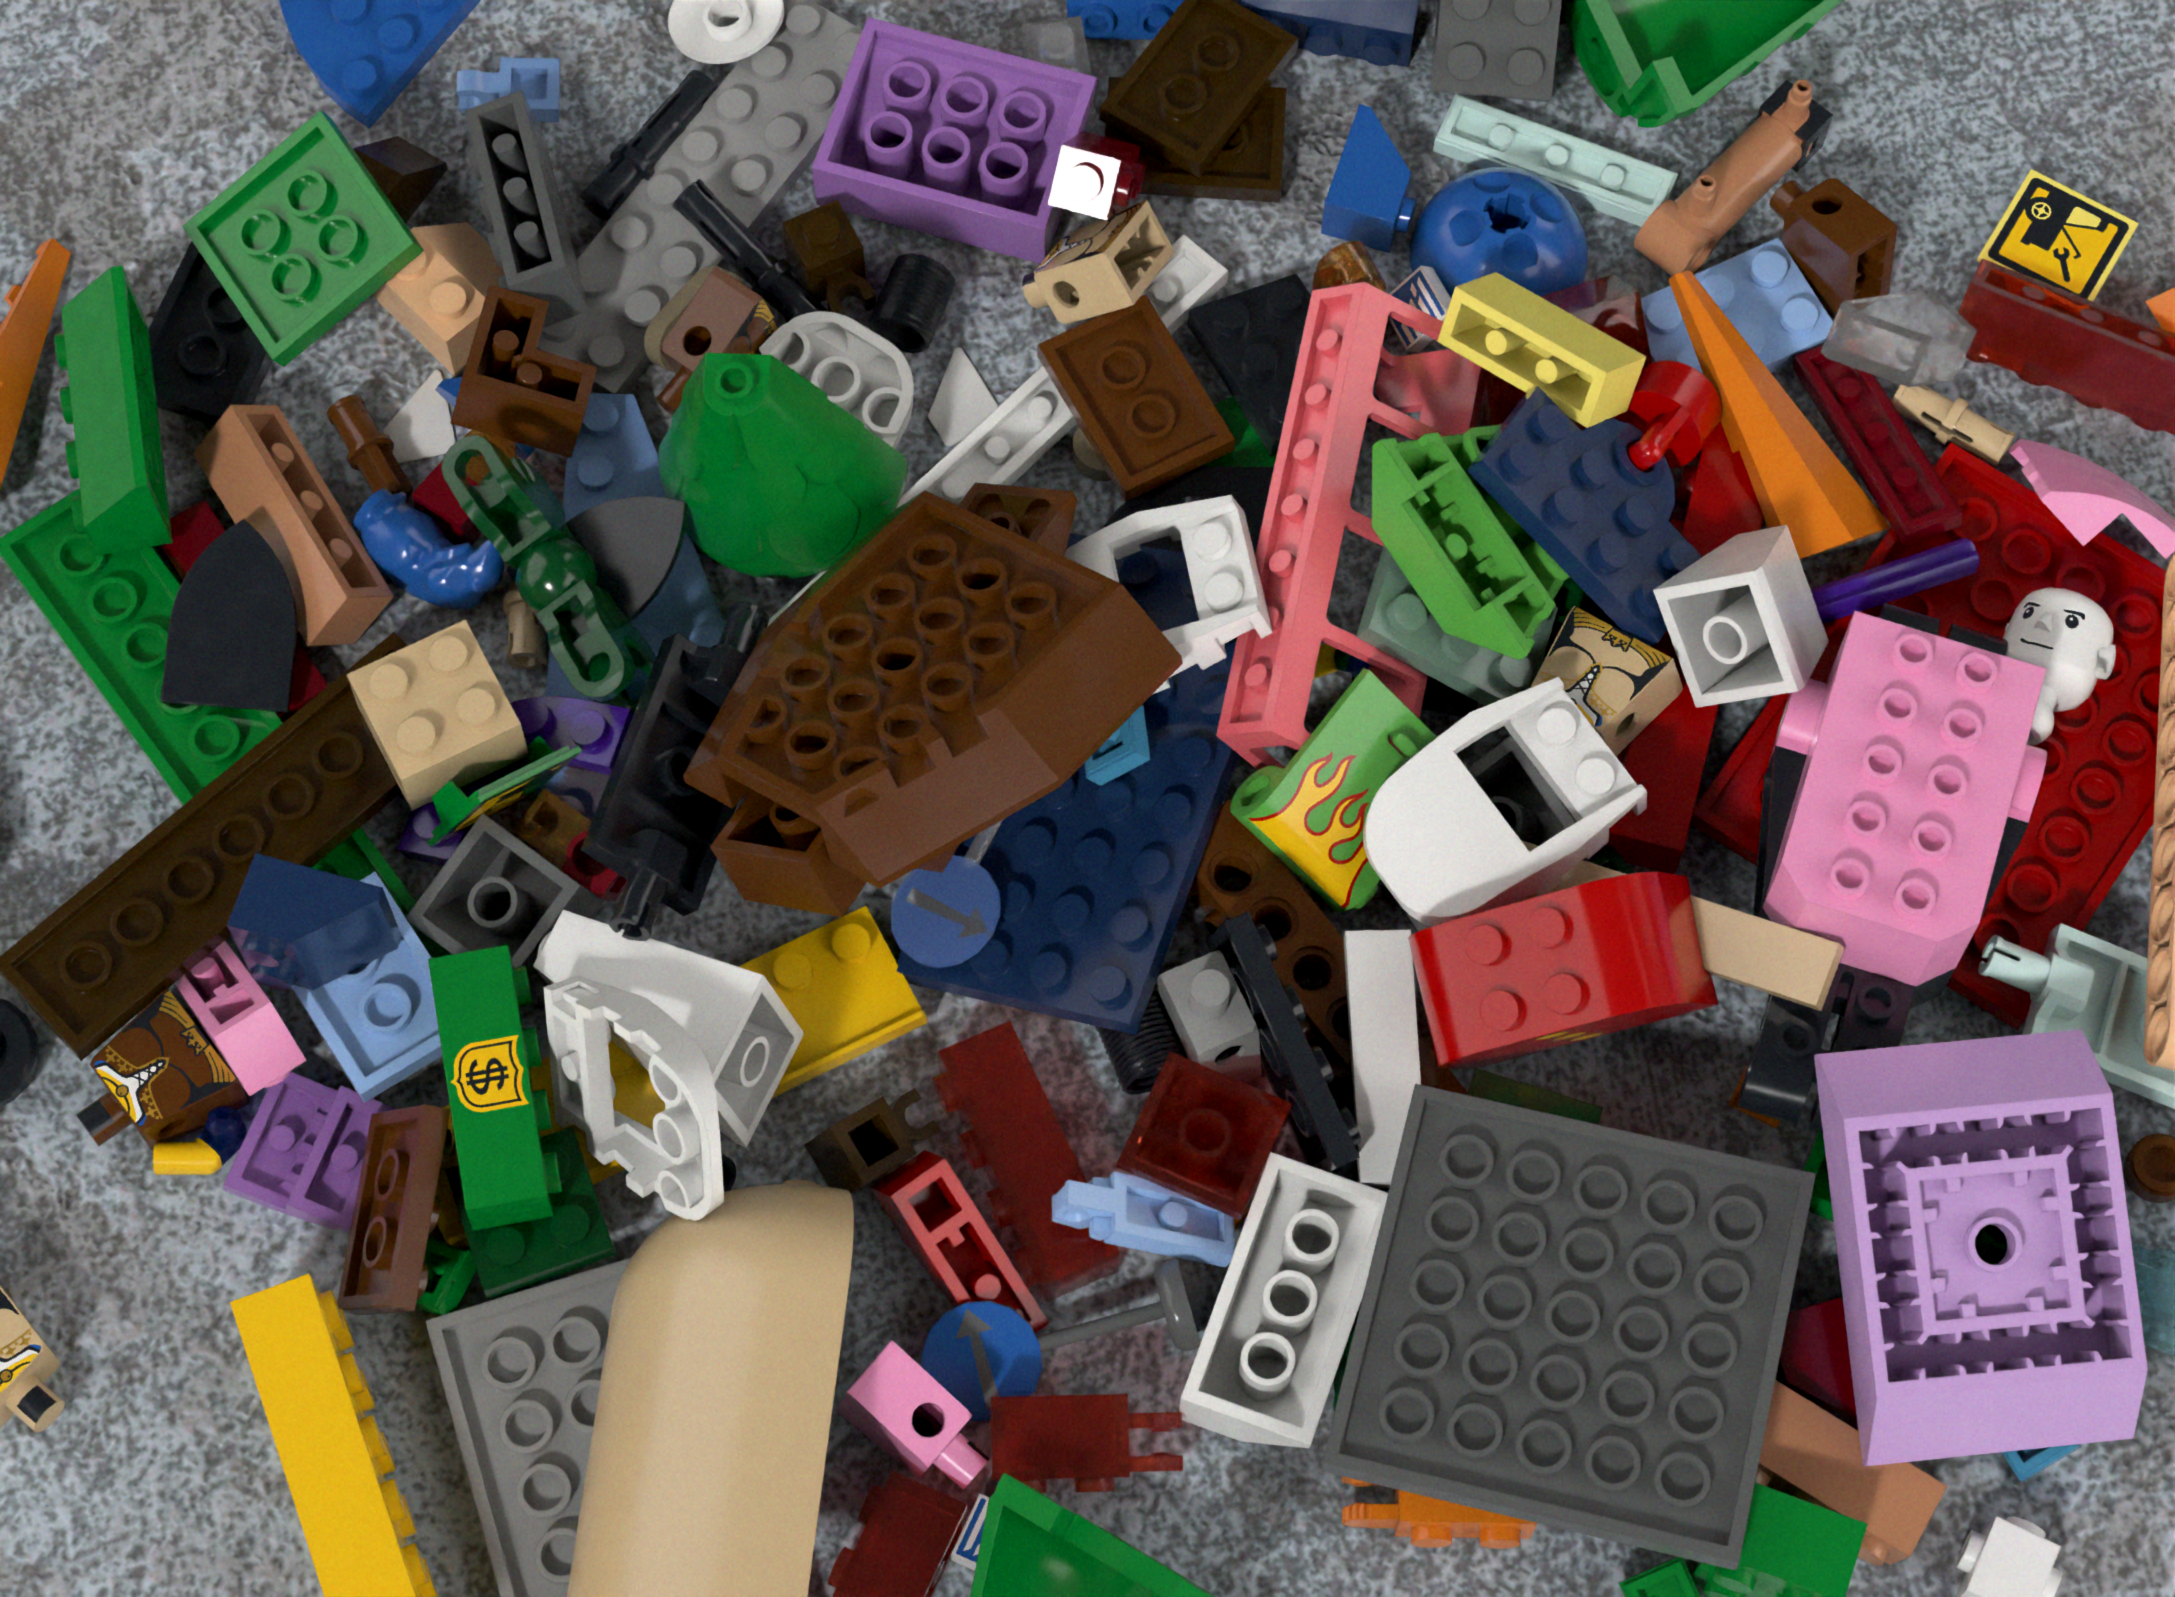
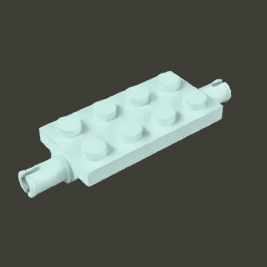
M2062 923L2050 931L2044 956L2003 940L1998 935H1993L1989 939L1981 956L1989 961L1987 963L1983 961L1979 963L1978 973L2030 993L2031 1004L2022 1035L2082 1029L2108 1083L2175 1109V1071L2151 1066L2146 1063L2144 1057L2146 957Z

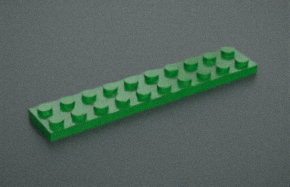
M79 488L0 538V558L172 794L183 806L283 724V722L275 712L161 702L168 629L172 608L180 584L152 547L97 555L88 534H78L75 528L71 498L81 496ZM361 827L312 867L313 869L357 881L376 872L405 918L417 903ZM409 922L431 958L438 957L447 951Z

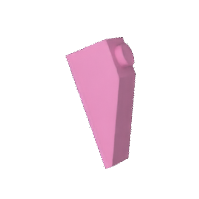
M226 941L173 984L249 1096L262 1088L272 1087L282 1082L292 1069L307 1061L272 1002Z

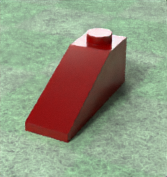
M924 1150L870 1187L905 1243L953 1308L964 1302L991 1300L1012 1307L1030 1323L1034 1333H1037L1049 1324L1044 1313L944 1157Z

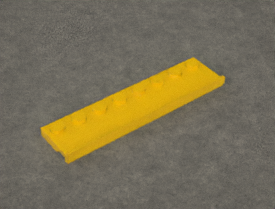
M867 906L861 907L738 966L764 975L804 1032L772 1098L927 1023V1016L920 1007L904 975L896 972L898 964ZM610 1040L608 1043L610 1073L616 1088L613 1109L653 1130V1119L656 1114L665 1110V1102L654 1090L649 1071ZM550 1056L542 1060L541 1067L530 1068L533 1090L546 1089L551 1114L552 1129L540 1131L541 1137L573 1127L592 1185L625 1170L616 1160L603 1165L588 1152L586 1134L574 1124L562 1128L555 1122ZM449 1104L442 1108L450 1110L447 1128L450 1129L452 1134V1145L447 1161L440 1167L436 1195L440 1199V1213L437 1225L446 1244L464 1248L469 1243L445 1172L446 1169L459 1165Z

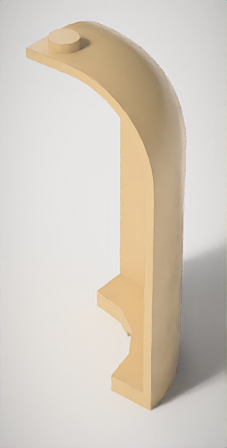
M787 1180L783 1184L759 1185L724 1192V1203L699 1220H686L675 1214L669 1217L643 1241L631 1257L617 1286L611 1311L567 1597L808 1596L851 1273L854 1209L849 1190L824 1187L806 1180Z

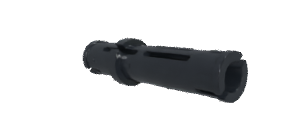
M691 70L678 85V88L642 125V128L626 144L621 143L617 145L610 154L611 161L606 168L581 192L580 197L585 200L584 205L590 212L602 220L608 221L642 179L649 181L655 173L653 166L684 132L690 122L701 111L703 104L717 88V85L711 78L698 70Z
M701 179L689 185L674 201L672 207L689 221L715 250L752 286L751 290L760 295L787 323L791 319L806 313L827 312L828 309L811 295L790 273L793 267L784 258L778 260L769 252L750 230L714 196Z

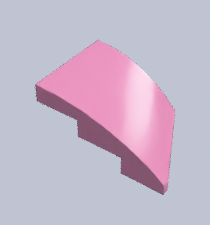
M2021 438L2008 448L2010 454L2023 466L2021 471L2032 484L2040 500L2083 546L2123 513L2165 559L2175 552V520L2143 492L2108 469L2077 454L2048 444Z

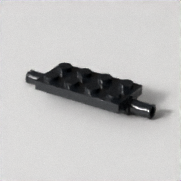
M739 601L731 605L727 622L717 645L712 647L697 646L678 632L662 641L582 845L581 851L627 881L616 911L610 919L609 926L614 932L618 933L623 923H627L622 937L628 940L647 941L650 938L652 926L661 902L683 917L699 909L717 861V857L710 846L736 810L737 805L730 808L686 784L683 774L764 629L768 626L770 617L764 610L759 612L756 622L753 621L758 608L753 603Z

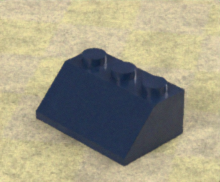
M1238 0V4L1298 37L1299 49L1308 50L1319 56L1340 55L1363 59L1377 66L1398 65L1404 67L1409 65L1421 0Z

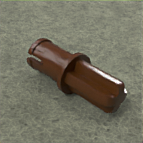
M349 395L331 405L327 411L328 419L335 426L349 450L347 461L352 469L361 471L372 492L375 493L384 488L392 495L404 492L407 495L406 499L412 496L413 487L392 453L394 450L393 441L389 435L380 433L367 411L361 396Z

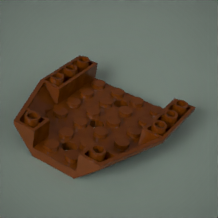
M925 490L889 513L765 628L683 777L686 784L730 808L736 806L751 790H754L819 825L830 862L881 889L1060 788L1183 664L1182 656L1121 583ZM993 581L996 582L994 585L985 589L976 590L969 588L973 584L986 585L992 583ZM912 661L908 667L901 670L892 671L885 669L889 664L901 665ZM824 743L827 744L823 749L815 753H798L804 746L816 747Z

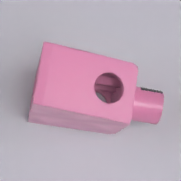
M892 1340L846 1392L836 1409L840 1415L918 1478L933 1463L964 1490L990 1460L986 1454L959 1432L972 1417L968 1409ZM922 1418L927 1420L934 1429V1436L927 1438L919 1435L913 1428L912 1419Z

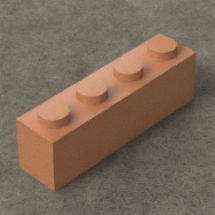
M230 405L193 455L234 523L236 524L245 519L262 535L277 555L289 579L295 599L297 631L302 635L307 645L355 644L394 597L393 593L278 405Z
M1775 1380L1755 1482L1867 1523L1868 1525L1858 1557L1864 1561L1882 1566L1884 1562L1892 1565L1910 1557L1948 1486L1909 1462L1863 1466L1859 1431Z

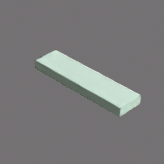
M1455 94L1435 138L1433 151L1481 169L1487 167H1511L1531 172L1553 184L1569 201L1642 227L1657 207L1670 199L1678 177V173L1459 94Z

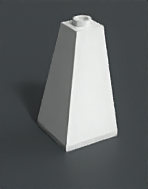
M563 910L552 931L547 933L541 940L537 959L533 967L548 985L574 976H580L646 997L667 1013L694 1039L708 1061L716 1090L720 1131L734 1143L747 1147L804 1035L803 1030L764 975L651 938L647 941L628 940L622 937L624 929L616 933L610 928L609 924ZM607 1019L611 1029V1041L649 1071V1061L655 1051L643 1041L629 1043L614 1032V1023Z

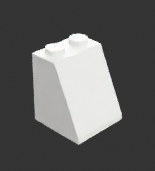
M1787 525L1737 534L1653 589L1696 708L1798 692L1806 686L1829 642Z

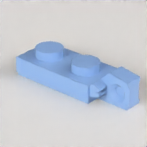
M1114 1171L1108 1178L1093 1177L1092 1181L1088 1183L1067 1180L1057 1194L1052 1196L1053 1222L1077 1229L1089 1228V1237L1098 1241L1104 1240V1243L1220 1267H1227L1230 1264L1235 1251L1234 1198L1230 1195Z

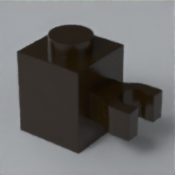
M838 199L782 222L787 262L793 267L792 271L799 283L820 303L827 300L828 312L845 315V308L841 300L848 296L859 298L866 312L875 308L876 295L870 283L866 280L863 245Z
M915 1088L894 1100L890 1105L887 1104L882 1096L829 1127L804 1145L829 1187L849 1190L852 1194L916 1155L917 1152L913 1147L914 1145H918L940 1132L934 1120L922 1128H914L906 1121V1108L921 1099Z

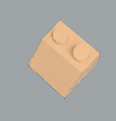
M467 222L413 227L410 231L424 251L376 290L375 296L377 301L456 378L465 370L489 284L500 287L498 277L505 275L503 266H498L490 244Z

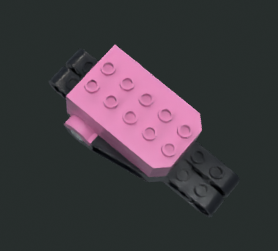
M1884 603L1878 617L1854 611L1826 683L1809 678L1804 688L1798 692L1789 693L1763 778L1753 915L1840 943L1844 948V952L1821 1011L1768 994L1738 1100L1739 1108L1796 1125L1804 1108L1811 1082L1817 1083L1814 1055L1898 1047L1901 1043L1909 1010L1942 995L1978 927L1980 919L2014 852L2024 836L2047 760L2046 750L2027 745L2046 668L2005 656L2008 645L2007 640L1953 623L1949 627L1946 638L1937 636L1940 619ZM1830 1014H1837L1839 1017L1831 1038L1830 1049H1822ZM1817 1093L1810 1114L1809 1130L1823 1134L1819 1095Z

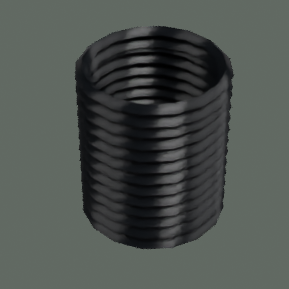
M908 253L899 255L895 259V263H893L882 292L877 299V303H875L871 317L868 319L870 330L891 342L902 352L919 353L926 351L930 347V343H932L937 326L942 319V315H944L950 296L956 286V281L951 271L935 259L921 254Z
M1154 990L1152 991L1137 1035L1095 1026L1106 1049V1054L1109 1055L1113 1071L1116 1072L1118 1083L1122 1086V1091L1130 1095L1147 1093L1173 1082L1184 1073L1188 1062L1185 1061L1183 1050L1180 1049V1044H1178V1039L1175 1038L1176 1033L1173 1032V1027L1170 1026L1171 1022L1168 1021V1016L1165 1015L1166 1010L1163 1009V1004L1160 1003L1161 999L1158 997V992Z

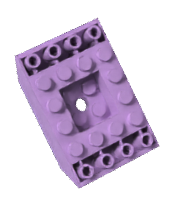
M2082 1029L1814 1055L1862 1465L1874 1466L2133 1439L2148 1368L2113 1093ZM1988 1224L1998 1227L2007 1239V1252L2004 1258L1995 1265L1984 1262L1977 1254L1975 1248V1239L1978 1232Z

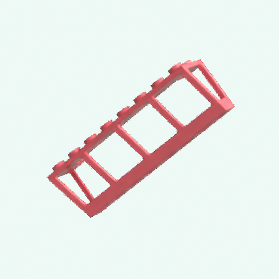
M1366 282L1312 290L1255 553L1273 633L1261 639L1257 631L1252 629L1237 637L1216 734L1219 739L1257 770L1271 765L1285 768L1262 747L1288 746L1299 750L1311 735L1305 729L1304 721L1321 642L1369 663V670L1420 719L1428 675L1357 638L1356 635L1331 624L1327 619V610L1344 529L1384 547L1383 542L1371 526L1372 519L1354 511L1350 505L1367 418L1412 440H1418L1424 434L1436 432L1440 436L1464 434L1470 428L1477 427L1487 370L1451 349L1404 356L1390 354L1382 346L1388 316L1436 341L1438 340L1443 321ZM1378 364H1379L1380 366H1379L1378 376H1377V380H1376L1375 393H1376V395L1378 396V398L1380 399V401H1378L1377 399H1375V397H1374V395H1373V388H1374L1375 378H1376V374H1377ZM1421 411L1419 421L1406 415V413ZM1388 738V742H1389L1400 754H1402L1403 752L1400 751V750L1394 745V743Z

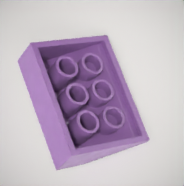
M867 17L812 166L816 204L825 205L838 199L844 212L1040 264L1050 252L1064 210L1063 208L1048 205L1061 145L1085 130L1097 85V77Z

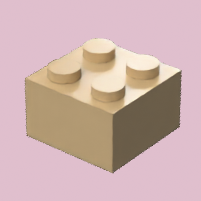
M462 620L347 674L358 708L411 811L432 802V796L449 780H452L458 788H461L529 756L521 723L466 620Z

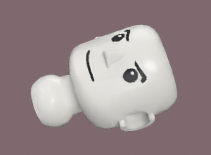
M2044 588L2027 595L2015 609L2010 623L2006 625V632L2003 636V639L2008 641L2005 656L2046 668L2027 745L2031 746L2043 742L2052 733L2054 728L2053 712L2071 710L2081 705L2092 693L2098 678L2107 679L2110 676L2115 663L2116 647L2112 645L2113 624L2104 609L2092 599L2064 588Z

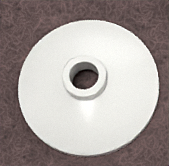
M674 0L668 15L669 33L676 47L693 60L708 64H725L739 61L755 54L773 39L783 21L784 2L783 0Z

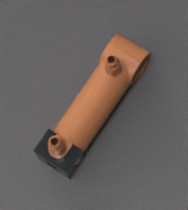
M1802 79L1797 80L1794 84L1786 80L1760 106L1756 121L1675 201L1668 199L1656 208L1636 235L1634 248L1670 276L1689 270L1695 275L1710 257L1717 242L1790 169L1798 172L1823 147L1833 114L1812 99L1811 84Z

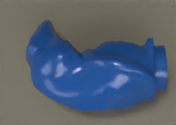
M382 488L373 493L358 510L353 521V527L361 533L362 544L378 571L412 596L438 607L462 610L471 609L476 606L487 593L494 590L503 578L502 573L505 568V562L489 539L476 549H473L469 543L452 545L445 538L442 528L437 521L428 514L405 504L407 495L404 492L392 495L388 490Z

